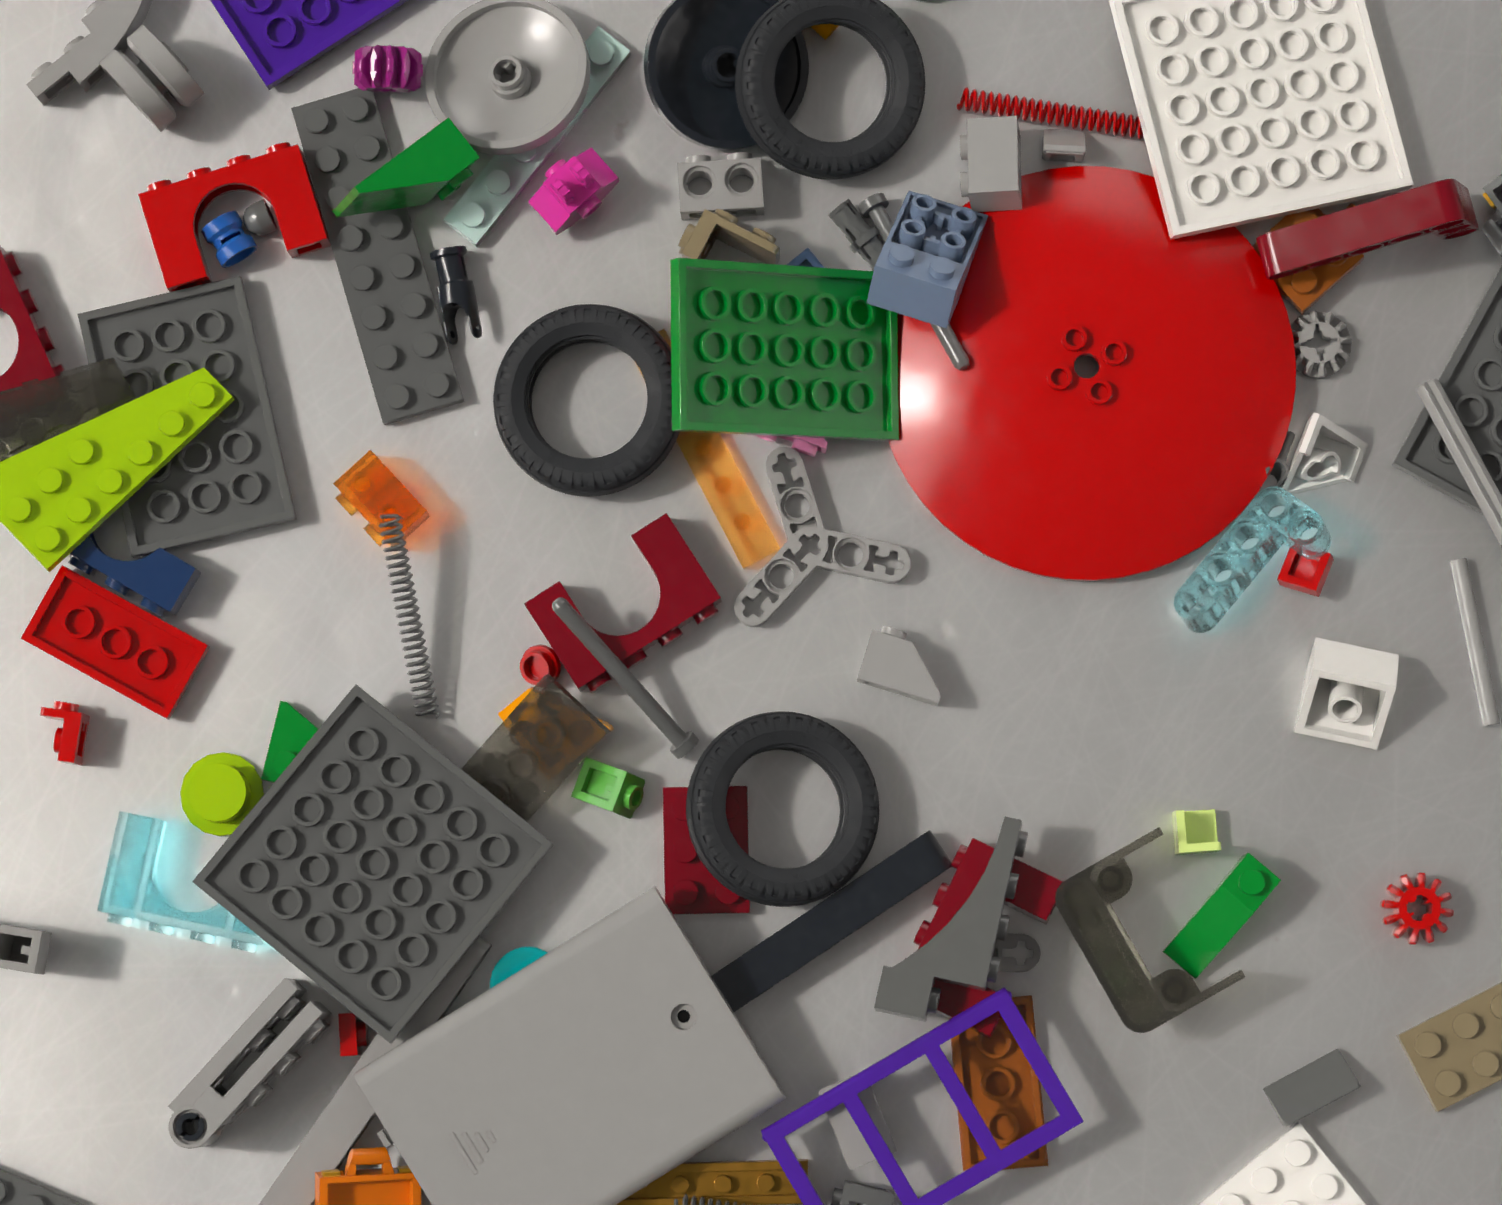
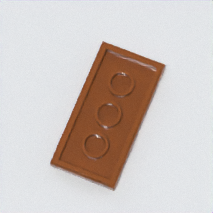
M1032 995L1012 997L1013 1002L1036 1039ZM1002 1017L991 1039L969 1028L951 1038L953 1069L1000 1149L1044 1124L1041 1082ZM957 1109L963 1171L984 1160L986 1156ZM1043 1145L1002 1170L1048 1166L1047 1145Z

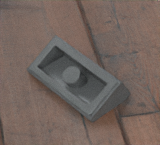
M1335 1049L1266 1086L1263 1090L1284 1127H1287L1360 1088L1361 1085L1339 1049Z

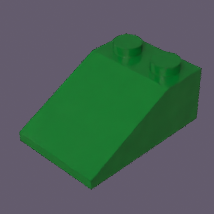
M448 117L357 184L334 208L333 212L338 218L425 205L436 196L441 201H444L473 175L469 168L480 157Z

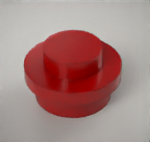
M539 644L525 651L520 661V672L528 683L545 687L553 684L558 679L561 672V664L552 648Z

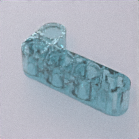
M1270 486L1259 492L1176 593L1174 607L1188 629L1196 633H1204L1214 628L1283 544L1307 559H1316L1327 553L1331 546L1332 538L1322 517L1311 507L1281 487ZM1285 506L1284 511L1279 516H1268L1274 507ZM1311 528L1318 529L1312 538L1307 540L1300 539L1302 533ZM1259 538L1253 548L1242 549L1244 542L1248 539ZM1232 570L1230 577L1225 581H1215L1217 575L1222 571ZM1194 606H1197L1198 608H1201V609L1198 611L1197 609H1195V608H1193V607H1194Z

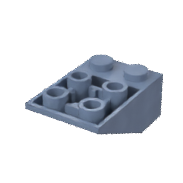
M908 191L875 264L866 303L947 329L961 295L988 215L973 211L967 207H960L935 199L929 195Z

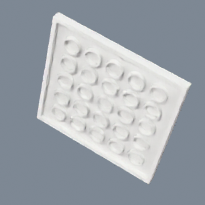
M1364 0L1109 1L1170 240L1408 190L1414 185Z

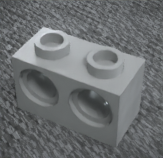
M739 152L727 155L728 160L711 161V156L694 155L686 157V162L677 163L681 220L700 219L704 209L715 213L716 209H721L735 217L764 215L761 158H752V153ZM737 175H746L752 179L753 186L747 192L739 193L730 187V182ZM698 177L706 178L711 182L712 187L704 195H695L688 189L693 179Z

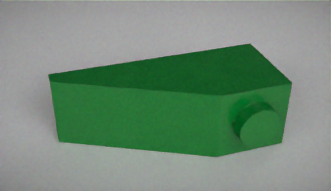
M1250 853L1244 854L1162 952L1196 979L1254 914L1281 879Z

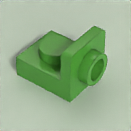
M586 757L571 797L631 819L635 810L642 802L645 779Z

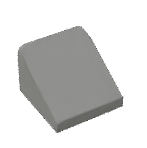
M1045 129L1043 131L1042 159L1064 162H1081L1084 160L1086 139L1083 131Z

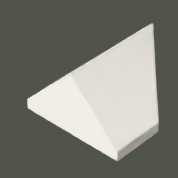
M1313 413L1306 422L1291 461L1288 476L1281 487L1278 498L1347 481L1354 483L1368 443L1321 414Z

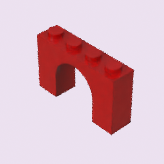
M289 142L279 143L267 148V154L252 159L250 155L237 156L228 160L226 167L211 171L210 167L199 168L187 173V179L175 183H171V180L157 181L147 186L148 191L138 194L169 292L212 282L199 239V226L208 206L218 197L230 192H252L265 198L273 206L287 252L291 258L331 246L304 155L298 144L291 146Z

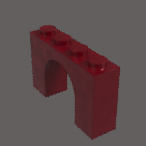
M1 246L0 311L9 315L13 320L19 342L18 351L12 365L0 376V432L70 401L66 389L72 387L62 364L56 366L49 352L56 349L46 326L38 327L33 314L38 312L39 308L30 289L28 288L23 291L17 279V276L23 274L15 254L13 251L6 253Z
M667 513L631 535L633 542L659 582L660 600L653 618L640 630L620 636L608 635L590 626L628 670L644 661L648 657L645 651L658 642L663 648L683 635L680 628L695 620L697 625L716 615L719 612L716 605L722 602L720 595ZM559 581L524 603L579 691L581 692L588 688L593 693L612 681V678L608 671L553 611L552 603L561 597L566 599L582 617Z
M972 838L968 847L963 844L960 845L951 864L952 868L957 871L950 885L942 882L932 902V905L938 907L931 923L924 920L915 936L913 943L919 945L918 950L939 933L968 900L984 874L995 848ZM1014 859L1012 873L1019 874L1014 899L1006 898L1005 905L1047 925L1065 888V882L1018 859ZM935 980L934 987L941 989L937 1013L951 1019L996 991L986 987V991ZM997 1011L969 1029L991 1039L1002 1016Z

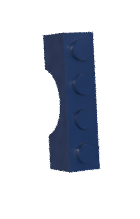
M94 532L70 553L72 556L68 561L69 564L88 575L91 574L93 569L105 574L108 577L104 584L124 596L127 595L129 590L141 595L144 598L140 605L160 617L163 616L165 611L175 616L178 614L201 575V572L195 567L160 547L150 555L138 560L121 561L113 559L100 549Z

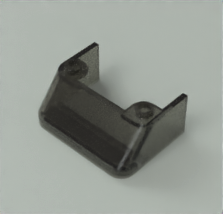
M1160 827L1068 878L1059 885L1055 893V905L1121 1022L1126 1028L1137 1033H1146L1159 1027L1245 978L1241 969L1235 970L1199 990L1193 978L1187 972L1180 969H1169L1152 977L1111 906V903L1125 896L1132 886V873L1123 857L1162 836L1163 832Z

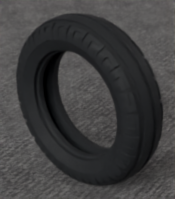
M780 0L756 21L742 45L735 74L736 98L741 117L751 137L775 162L795 173L811 178L827 180L845 179L867 173L879 167L894 156L906 143L916 127L922 111L925 97V70L919 47L911 31L904 21L880 0ZM820 24H833L849 28L863 36L873 46L882 61L886 77V93L882 108L874 122L864 132L850 140L825 142L811 138L795 128L785 117L779 106L774 85L776 65L787 43L805 28Z
M580 304L550 312L537 319L520 333L507 350L498 369L494 385L493 408L500 438L509 455L526 474L540 484L555 491L574 496L591 497L613 494L632 487L648 477L662 464L679 436L680 431H672L671 348L651 325L625 310L600 304ZM589 342L611 345L628 354L636 362L643 374L647 388V408L643 422L633 438L611 454L597 458H576L563 454L545 441L534 421L532 393L536 379L542 368L553 356L570 346Z
M785 711L762 713L743 719L724 730L709 744L699 758L693 770L687 791V826L692 844L704 866L718 882L733 893L747 900L768 906L791 907L809 904L839 890L853 878L866 861L873 847L879 824L880 810L877 786L872 771L862 753L837 728L823 720L802 713ZM771 750H787L802 754L816 762L827 773L836 789L840 814L835 836L828 848L817 859L805 866L776 868L765 865L749 856L739 846L730 831L726 817V797L729 785L738 769L756 754Z

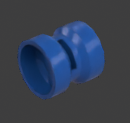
M230 211L218 216L201 230L207 243L215 246L217 250L216 258L223 268L231 267L243 261L258 248L252 236L245 234L243 231V221L237 211Z

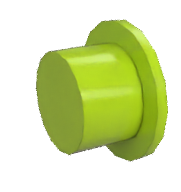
M225 752L207 755L195 762L184 776L180 791L182 809L189 821L204 833L216 836L231 835L264 796L263 781L255 767L241 756Z

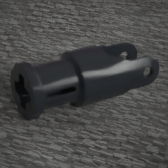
M466 246L446 247L430 253V259L436 263L440 283L436 290L445 334L448 342L452 345L458 342L455 317L460 307L464 309L468 316L472 335L475 338L482 336L474 284L472 280H468L464 255L467 253Z

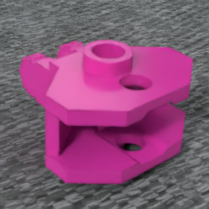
M591 147L578 156H573L567 162L561 159L551 166L545 173L547 179L528 202L534 211L536 210L550 225L551 230L558 235L573 226L581 218L585 219L594 213L602 204L601 201L617 185L619 178Z

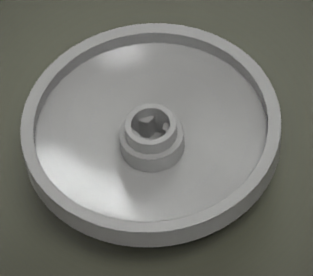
M482 0L456 15L444 27L434 42L426 64V95L438 121L441 123L449 117L475 151L493 155L518 154L547 143L562 132L574 119L588 91L591 73L590 58L586 44L573 21L561 9L545 0Z

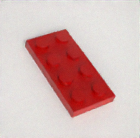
M63 565L21 637L24 641L170 720L210 648L209 645Z

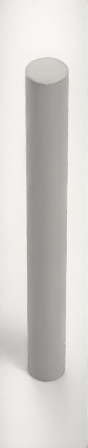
M1467 558L1450 561L1483 726L1499 724L1500 720Z

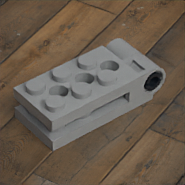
M284 978L168 1106L174 1112L169 1121V1134L177 1145L192 1149L209 1146L216 1142L226 1124H232L247 1107L251 1108L254 1106L256 1108L270 1094L273 1088L268 1083L276 1075L280 1076L283 1074L285 1076L302 1058L297 1053L298 1050L305 1043L314 1044L328 1030L330 1024L326 1020L332 1013L322 1003L310 1001L229 1091L222 1086L251 1052L255 1053L258 1051L260 1053L270 1044L277 1035L272 1029L280 1020L284 1021L286 1019L290 1021L306 1002L301 997L307 990L298 981ZM197 1119L199 1120L197 1122L199 1127L198 1131L195 1133L194 1122Z

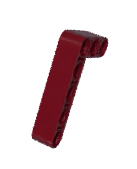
M1445 179L1275 230L1257 237L1256 241L1267 280H1273L1433 233L1441 239L1447 240L1479 230L1468 188L1456 179Z

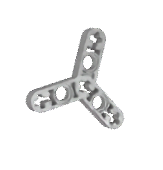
M779 447L769 454L766 461V473L788 541L735 599L734 610L740 623L748 627L763 625L816 568L887 584L898 583L908 575L911 559L903 547L824 529L803 460L797 451L789 447ZM780 456H785L788 462L795 461L797 466L791 468L793 482L795 484L802 480L804 487H791L783 493H779L777 487H785V479L781 472L774 473L772 468L778 465V458ZM793 495H801L809 502V511L801 518L791 517L785 510L786 501ZM816 536L819 538L817 548L820 553L816 556L811 552L808 553L801 560V564L807 566V568L800 572L795 562L784 557V555L791 551L795 558L802 549V544L799 540L802 537L810 540ZM848 543L858 545L863 552L862 561L853 567L843 565L838 557L840 548ZM869 547L878 549L875 557L880 559H888L890 553L898 554V562L904 564L903 570L896 569L894 575L885 574V566L873 563V572L865 571L864 569L869 561ZM784 565L792 570L794 578L791 585L781 589L771 584L769 574L774 567ZM762 581L768 592L779 598L775 603H772L770 598L767 597L760 606L762 612H764L763 615L757 617L752 614L747 618L743 615L746 610L743 601L746 598L754 601L761 595L762 590L756 588V585Z

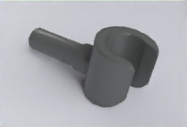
M1287 431L1283 447L1270 472L1277 479L1275 491L1284 483L1290 470L1286 461L1295 438V434L1291 431ZM1266 467V474H1268L1270 467Z

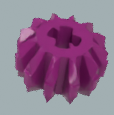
M376 45L361 47L355 51V59L352 61L354 85L363 91L383 93H410L411 91H416L421 87V77H423L422 55L414 48H405L404 46Z

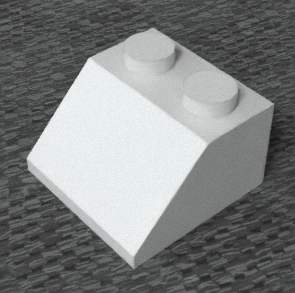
M1316 637L1306 669L1294 732L1377 750L1397 687L1399 655Z

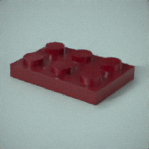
M729 786L726 797L727 822L734 839L749 855L748 787ZM663 787L665 902L672 914L750 913V900L738 896L718 882L704 866L695 851L686 819L688 787Z

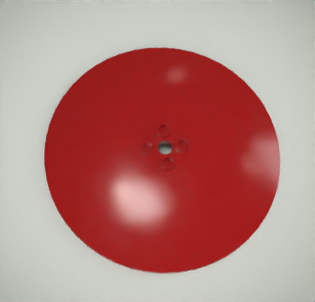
M1071 166L1021 176V210L979 212L988 215L961 295L949 322L969 358V367L959 371L953 366L930 323L897 313L899 440L888 442L906 481L931 514L965 544L995 561L1037 576L1070 581L1120 579L1150 572L1187 556L1219 535L1244 511L1272 471L1287 435L1296 392V356L1288 313L1274 279L1267 280L1261 257L1235 226L1170 240L1153 176L1106 166ZM970 201L962 207L971 209ZM1082 356L1093 357L1099 365L1097 374L1091 378L1080 377L1074 369L1077 359ZM1266 467H1270L1268 474H1266Z

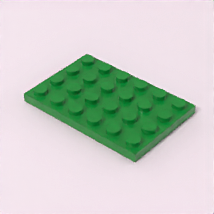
M691 258L671 259L672 431L876 441L899 440L897 313L866 303L873 271Z

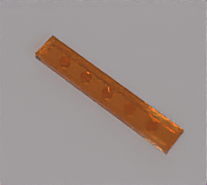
M665 329L658 331L671 348V340ZM636 364V366H637V368H638V370H639V372H640L642 378L644 379L643 374H642L640 368H639L638 365ZM680 431L676 442L743 570L778 552L780 547L720 433Z

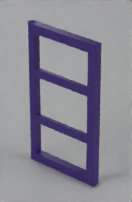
M1004 987L762 1129L761 1133L762 1139L768 1143L803 1205H824L785 1136L839 1104L844 1103L903 1205H943L1083 1123L1084 1120L1013 1002L1011 992ZM997 1011L1001 1014L1060 1114L1002 1149L999 1148L940 1047L941 1044ZM926 1054L986 1158L918 1198L860 1100L858 1093Z

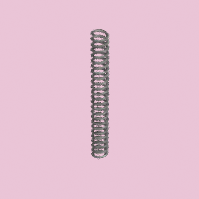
M398 514L380 515L381 519H396L380 523L378 527L398 526L381 532V536L398 535L382 540L381 543H400L384 548L383 551H402L385 557V560L405 559L386 566L388 569L405 568L389 573V577L407 576L391 581L389 584H409L393 589L391 593L411 592L395 597L393 601L413 600L394 608L396 610L413 608L411 611L396 615L397 618L415 617L399 622L398 626L417 625L401 630L399 633L401 635L419 633L412 637L403 638L401 642L421 641L411 646H405L402 650L423 649L404 656L405 659L423 658L405 665L406 667L425 666L417 670L408 671L407 674L409 676L427 674L419 678L410 679L409 683L429 682L422 686L412 687L410 691L431 690L421 695H415L412 699L433 698L429 701L415 704L413 706L415 708L434 706L431 709L416 712L415 715L434 714L437 719L440 713L435 710H437L439 705L434 703L437 697L432 695L436 689L431 687L434 683L429 678L432 675V672L428 670L431 665L426 662L429 656L424 654L428 648L422 646L426 640L421 638L424 634V631L420 629L423 624L418 621L421 615L416 613L420 607L414 605L418 599L413 597L416 593V590L412 589L415 583L410 580L413 574L408 572L412 566L406 564L410 558L405 556L408 549L403 547L406 541L401 539L405 533L399 531L403 527L401 523H398L402 517Z

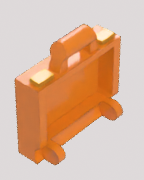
M385 1147L355 1148L350 1150L345 1170L339 1171V1169L315 1172V1205H421V1186L408 1166L392 1167L388 1151ZM382 1164V1168L356 1170V1165Z

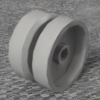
M141 25L126 38L128 47L140 61L137 65L122 51L115 49L102 59L99 65L152 125L162 132L176 119L174 108L165 99L163 94L168 92L180 105L190 107L204 92L188 73L189 69L165 42L161 43L144 25Z

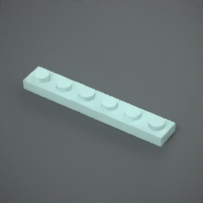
M599 26L585 41L590 58V83L584 102L574 119L556 137L537 148L518 154L494 155L444 218L446 224L476 247L481 244L630 57L631 51Z

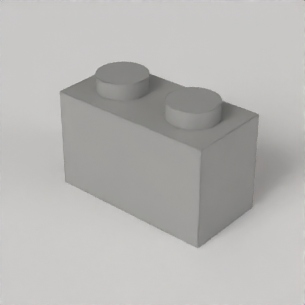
M1017 116L967 119V135H960L961 160H968V172H960L961 196L969 197L971 209L976 212L1022 210L1021 136Z

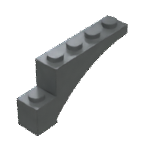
M1004 817L997 845L984 874L968 900L952 920L927 944L893 967L883 965L874 1005L876 1011L926 1022L928 1012L936 1014L941 989L934 987L935 980L986 991L987 982L996 983L1001 958L993 956L997 940L1005 941L1010 916L1003 915L1006 898L1014 899L1019 874L1012 873L1015 856L1023 858L1028 838V832L1021 831L1022 820Z

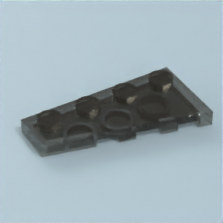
M114 357L62 371L59 376L39 381L37 378L22 383V386L1 391L0 462L107 413L135 398L133 388Z

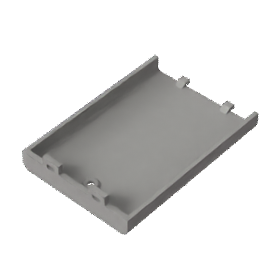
M656 886L354 1073L357 1084L384 1126V1129L377 1132V1135L385 1148L393 1143L395 1144L432 1205H616L786 1099L785 1094L763 1061L752 1039L740 1020L737 1019L703 964L700 955L677 922ZM681 1010L689 1012L690 1019L687 1022L678 1020L677 1015Z

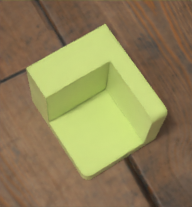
M1215 809L1196 811L1176 810L1172 812L1175 855L1221 851V842H1218Z

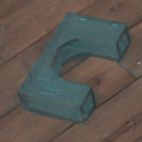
M119 811L97 911L108 913L107 922L132 927L134 918L150 922L149 931L173 935L175 927L191 930L189 939L214 944L216 936L232 939L230 948L254 953L256 952L257 945L268 947V943L219 903L201 912H184L173 906L162 894L157 881V864L167 822Z

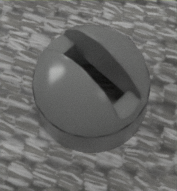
M264 199L246 208L243 215V223L250 233L260 236L278 229L273 214Z

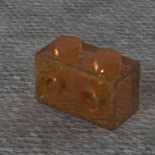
M371 450L333 483L341 492L335 499L351 516L358 511L369 522L363 529L379 547L383 545L381 543L382 540L398 536L380 535L383 531L398 527H378L380 523L396 519H381L380 515L398 514L402 517L398 523L403 525L402 529L399 530L405 533L404 537L401 538L403 540L430 517L428 511ZM388 543V544L392 547V546L398 545V544H400V543Z

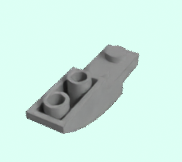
M96 0L85 12L87 15L81 19L90 34L85 38L78 36L69 42L63 50L64 55L54 63L46 62L39 66L32 73V80L26 84L42 105L45 106L75 81L80 84L86 93L107 74L99 65V62L114 49L123 53L126 52L128 49L126 38L143 24L152 0Z

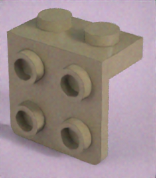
M704 209L697 225L694 226L689 223L678 244L681 247L679 254L682 255V258L706 260L716 239L765 264H778L780 260V248L774 244L776 241L775 237L758 228H754L750 232L738 226L739 220L721 209H716L715 213Z

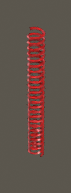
M968 87L963 91L960 104H957V109L960 111L965 101V110L968 112L973 103L975 114L979 111L981 105L983 115L987 113L990 104L991 116L995 114L998 106L999 117L1003 116L1006 108V116H1012L1014 110V116H1017L1018 119L1023 108L1022 118L1024 121L1028 119L1031 110L1032 123L1036 121L1039 112L1040 124L1044 123L1047 114L1048 125L1052 124L1056 113L1055 124L1057 127L1061 124L1064 115L1065 128L1069 126L1072 117L1073 129L1077 128L1080 119V129L1083 131L1088 121V130L1090 132L1093 131L1097 119L1098 133L1102 131L1105 121L1106 135L1110 133L1113 123L1114 136L1118 134L1121 125L1122 137L1126 136L1130 124V138L1132 139L1135 136L1137 126L1138 139L1143 138L1139 116L1136 117L1135 122L1132 114L1126 120L1124 112L1118 118L1116 111H1114L1109 119L1108 110H1105L1101 117L1099 108L1093 115L1091 107L1085 113L1084 107L1081 106L1076 115V106L1074 104L1070 107L1068 113V105L1066 103L1063 104L1060 111V104L1056 102L1052 109L1050 100L1046 102L1043 110L1042 99L1037 102L1035 108L1034 98L1030 99L1027 106L1026 97L1024 96L1019 104L1017 95L1013 97L1010 105L1009 94L1005 95L1002 103L1001 93L997 94L994 101V93L991 91L986 100V92L982 90L978 98L976 89L972 90L969 99Z

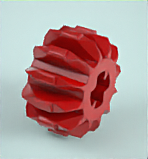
M1417 873L1414 886L1409 876L1404 874L1399 877L1403 891L1392 884L1386 887L1388 894L1393 896L1395 900H1382L1380 902L1381 908L1393 909V915L1384 917L1382 922L1384 925H1388L1397 921L1399 925L1392 933V936L1396 939L1403 936L1408 929V944H1417L1419 932H1421L1426 943H1431L1434 941L1431 927L1440 933H1445L1448 930L1446 924L1439 920V917H1452L1454 915L1452 909L1441 908V902L1449 901L1452 896L1450 892L1442 893L1438 896L1435 894L1442 883L1439 879H1434L1425 888V873ZM1418 897L1422 900L1420 905H1426V914L1418 915L1417 920L1411 917L1414 912L1408 913L1407 905L1408 903L1415 902Z

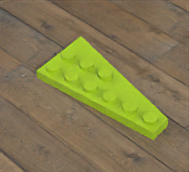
M203 367L1 461L0 523L48 572H51L234 401L233 396Z

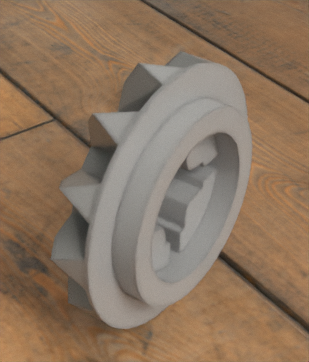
M1314 310L1299 316L1291 324L1297 371L1309 377L1322 378L1335 374L1346 364L1351 353L1352 338L1346 323L1335 317L1332 312L1326 313ZM1315 327L1318 328V333L1321 334L1322 339L1335 340L1334 343L1324 348L1322 361H1320L1319 354H1317L1315 348L1301 347V345L1314 338Z

